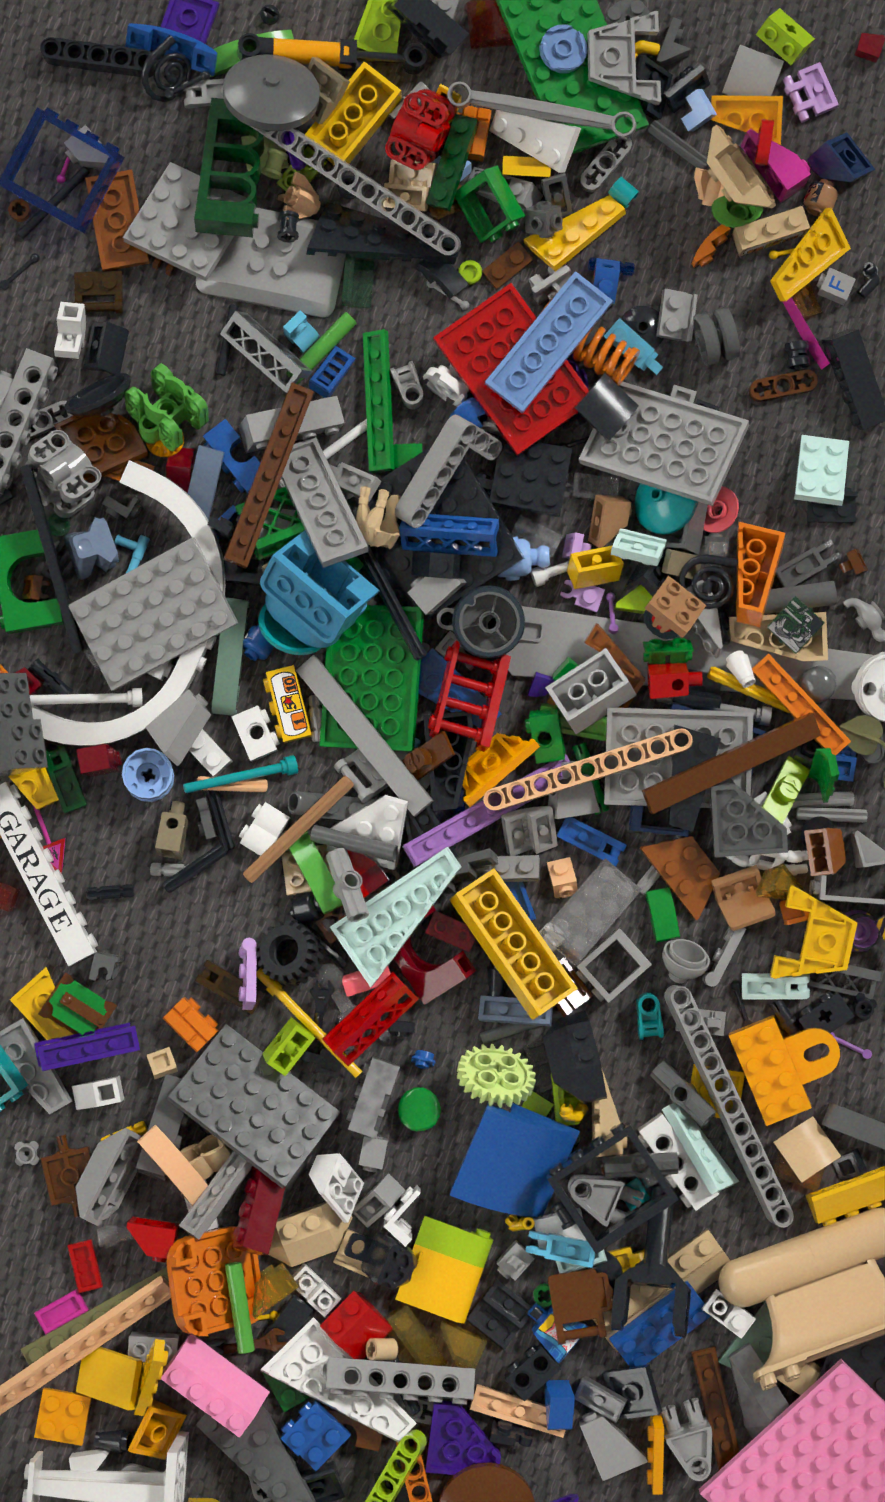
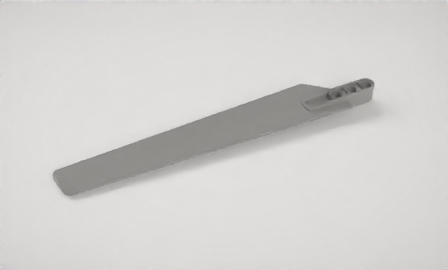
M522 606L525 616V628L519 643L506 654L511 656L508 671L512 676L534 677L535 672L553 677V673L567 657H570L578 665L584 663L599 653V651L584 643L593 626L597 623L645 677L643 685L648 686V662L643 660V653H645L643 641L651 639L669 641L673 639L659 638L647 628L645 623L615 619V624L619 627L618 632L611 634L608 631L611 625L610 618ZM444 608L437 613L436 622L441 628L453 630L452 624L449 626L443 625L440 617L444 612H450L453 615L455 609ZM487 615L483 618L482 623L486 629H489L488 622L494 618L492 615ZM691 629L683 637L691 640L694 649L692 660H688L686 663L689 670L708 672L711 667H717L731 673L726 666V658L740 650L748 655L752 668L769 653L798 685L806 670L818 665L830 669L836 677L837 686L834 694L829 699L856 701L851 688L852 682L864 662L874 656L871 654L828 649V660L800 661L730 641L727 645L723 644L719 657L715 659L712 653L706 651L699 635L693 633ZM666 655V663H670V655ZM754 675V678L756 680L754 684L767 689ZM866 683L863 687L864 694L869 689L868 683ZM721 685L720 691L738 692L727 686Z

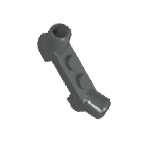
M293 791L288 799V810L293 815L302 816L324 794ZM343 796L321 818L345 820L377 800L370 799L362 803L357 797Z

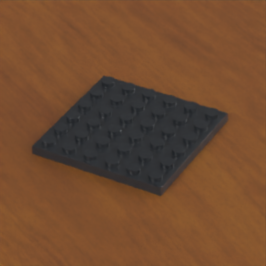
M431 447L380 479L379 487L370 502L368 501L370 511L376 507L379 490L381 489L389 492L388 499L391 495L402 497ZM465 457L461 460L430 514L499 519V529L496 536L497 556L461 554L459 579H464L467 583L432 614L426 615L424 613L423 622L461 599L470 590L482 586L525 559ZM357 496L347 500L355 520L359 506V497ZM385 506V508H384V514H383V519H382V521H383L384 518H385L386 506ZM398 518L397 523H398V525H399V527H400V524H401V521H402V520H400V519ZM400 536L391 549L384 546H370L401 606L419 607L407 593L412 589L410 585L420 577L411 575L413 551L402 550ZM407 536L408 542L418 543L420 541L415 536ZM439 538L430 539L435 544L444 543ZM463 540L454 541L459 546L467 545ZM479 541L477 543L481 547L490 548V542Z

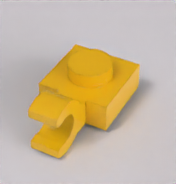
M631 1246L607 1252L618 1259L624 1273L644 1259L645 1249L632 1253Z

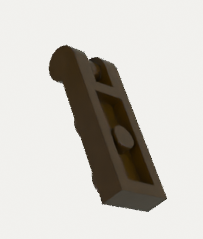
M207 959L203 965L205 967L201 975H197L195 981L242 1008L243 1001H239L240 986L243 987V980ZM213 972L219 975L215 983L209 980ZM256 988V1003L252 1010L245 1011L253 1014L265 993Z

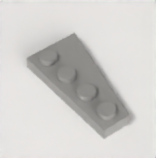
M25 1017L0 1031V1045L28 1083V1092L51 1114L69 1104L72 1100L55 1069L42 1071L41 1067H38L34 1043L39 1042Z

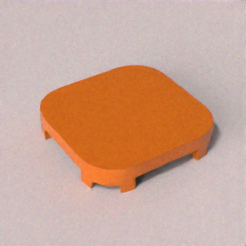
M226 1226L205 1231L199 1240L192 1235L185 1236L177 1240L170 1247L167 1255V1272L173 1314L177 1326L187 1334L208 1336L210 1333L234 1327L225 1264L242 1262L251 1324L258 1321L257 1318L262 1313L264 1305L268 1304V1295L263 1294L258 1255L233 1248V1233L237 1226Z

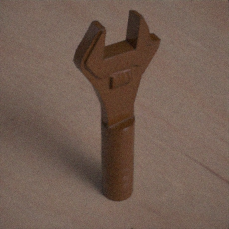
M273 1328L264 1336L253 1339L255 1349L264 1348L279 1352V1349L283 1348L287 1342H278L276 1335H284L285 1331ZM236 1343L223 1345L224 1354L238 1352Z

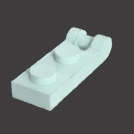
M742 973V999H808L810 997V989L807 988V983L810 982V974L774 979L770 977V973ZM791 984H798V987L791 989Z

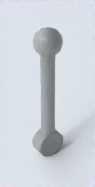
M427 280L429 288H435L446 296L439 285L436 284V281L430 284ZM456 296L451 298L463 310L469 308L468 301H462Z

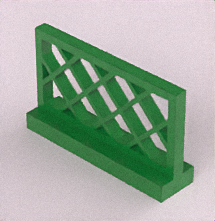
M286 487L276 490L273 500L281 503L277 511L272 509L268 511V514L275 517L271 525L263 524L262 528L268 530V533L265 537L259 538L254 550L258 560L275 554L305 530L301 520L297 518V511H295L293 516L281 513L284 504L294 506L292 500L287 499L289 494ZM244 503L235 506L239 517ZM278 518L290 521L289 527L285 529L275 527Z

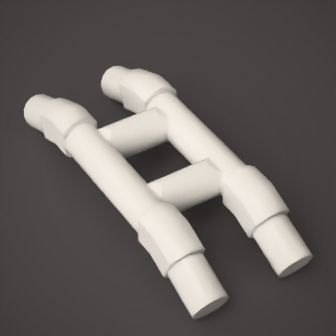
M789 850L788 853L751 855L750 857L746 855L727 857L738 866L751 867L757 865L758 869L780 873L783 876H796L797 874L808 872L807 864H784L785 860L791 863L808 860L807 851ZM761 855L775 858L774 863L760 860Z

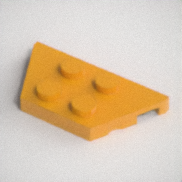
M495 734L492 737L490 748L485 752L477 750L468 758L462 785L466 790V796L463 797L465 803L469 807L474 805L488 790L495 787L503 778L540 747L534 739L523 741L518 736L508 737L505 734Z

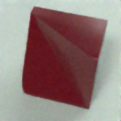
M861 33L854 56L876 63L884 45L885 36Z

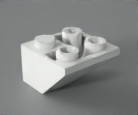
M341 1154L317 1155L309 1176L319 1194L344 1223H348L364 1182Z

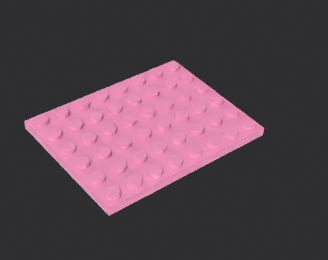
M840 1359L701 1486L699 1493L708 1502H885V1401Z

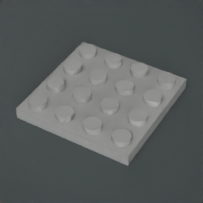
M170 162L126 231L123 240L131 246L207 281L234 236L195 232L194 216L200 176ZM211 188L210 200L241 202L247 199L231 190Z

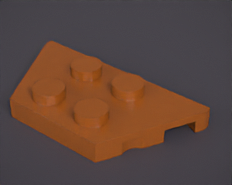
M690 835L641 846L639 849L694 920L697 921L713 890L711 881L717 879L720 872Z

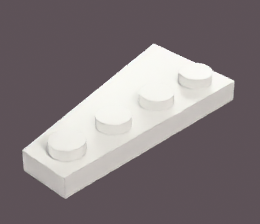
M496 110L489 131L555 171L564 173L581 128L568 126L560 122Z

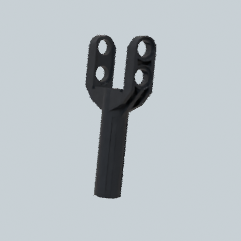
M661 1186L651 1187L650 1201L664 1192ZM674 1203L648 1220L644 1259L635 1267L629 1268L615 1280L611 1316L612 1330L623 1331L624 1325L627 1323L631 1282L639 1286L675 1289L672 1319L674 1333L677 1337H686L691 1289L668 1262Z

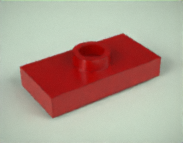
M92 1239L67 1245L78 1293L102 1288L103 1283Z

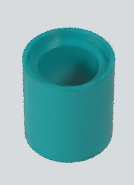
M621 176L610 188L608 194L623 207L628 208L629 202L638 196L639 191Z

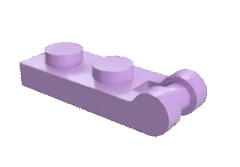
M252 938L244 939L238 952L240 958L243 959V964L239 966V978H243V987L240 986L239 1001H243L242 1010H252L256 1003L257 944Z

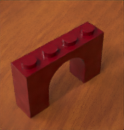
M434 906L431 907L425 917L436 911ZM411 935L393 958L400 967L403 976L408 979L414 988L416 996L421 999L424 1005L476 972L464 951L442 964L435 965L423 961L413 950Z

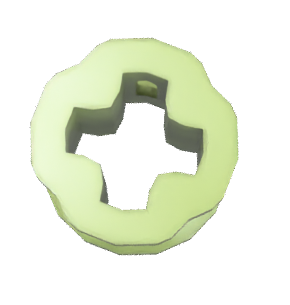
M269 148L266 166L262 168L261 172L270 178L281 179V170L284 161L288 159V154Z

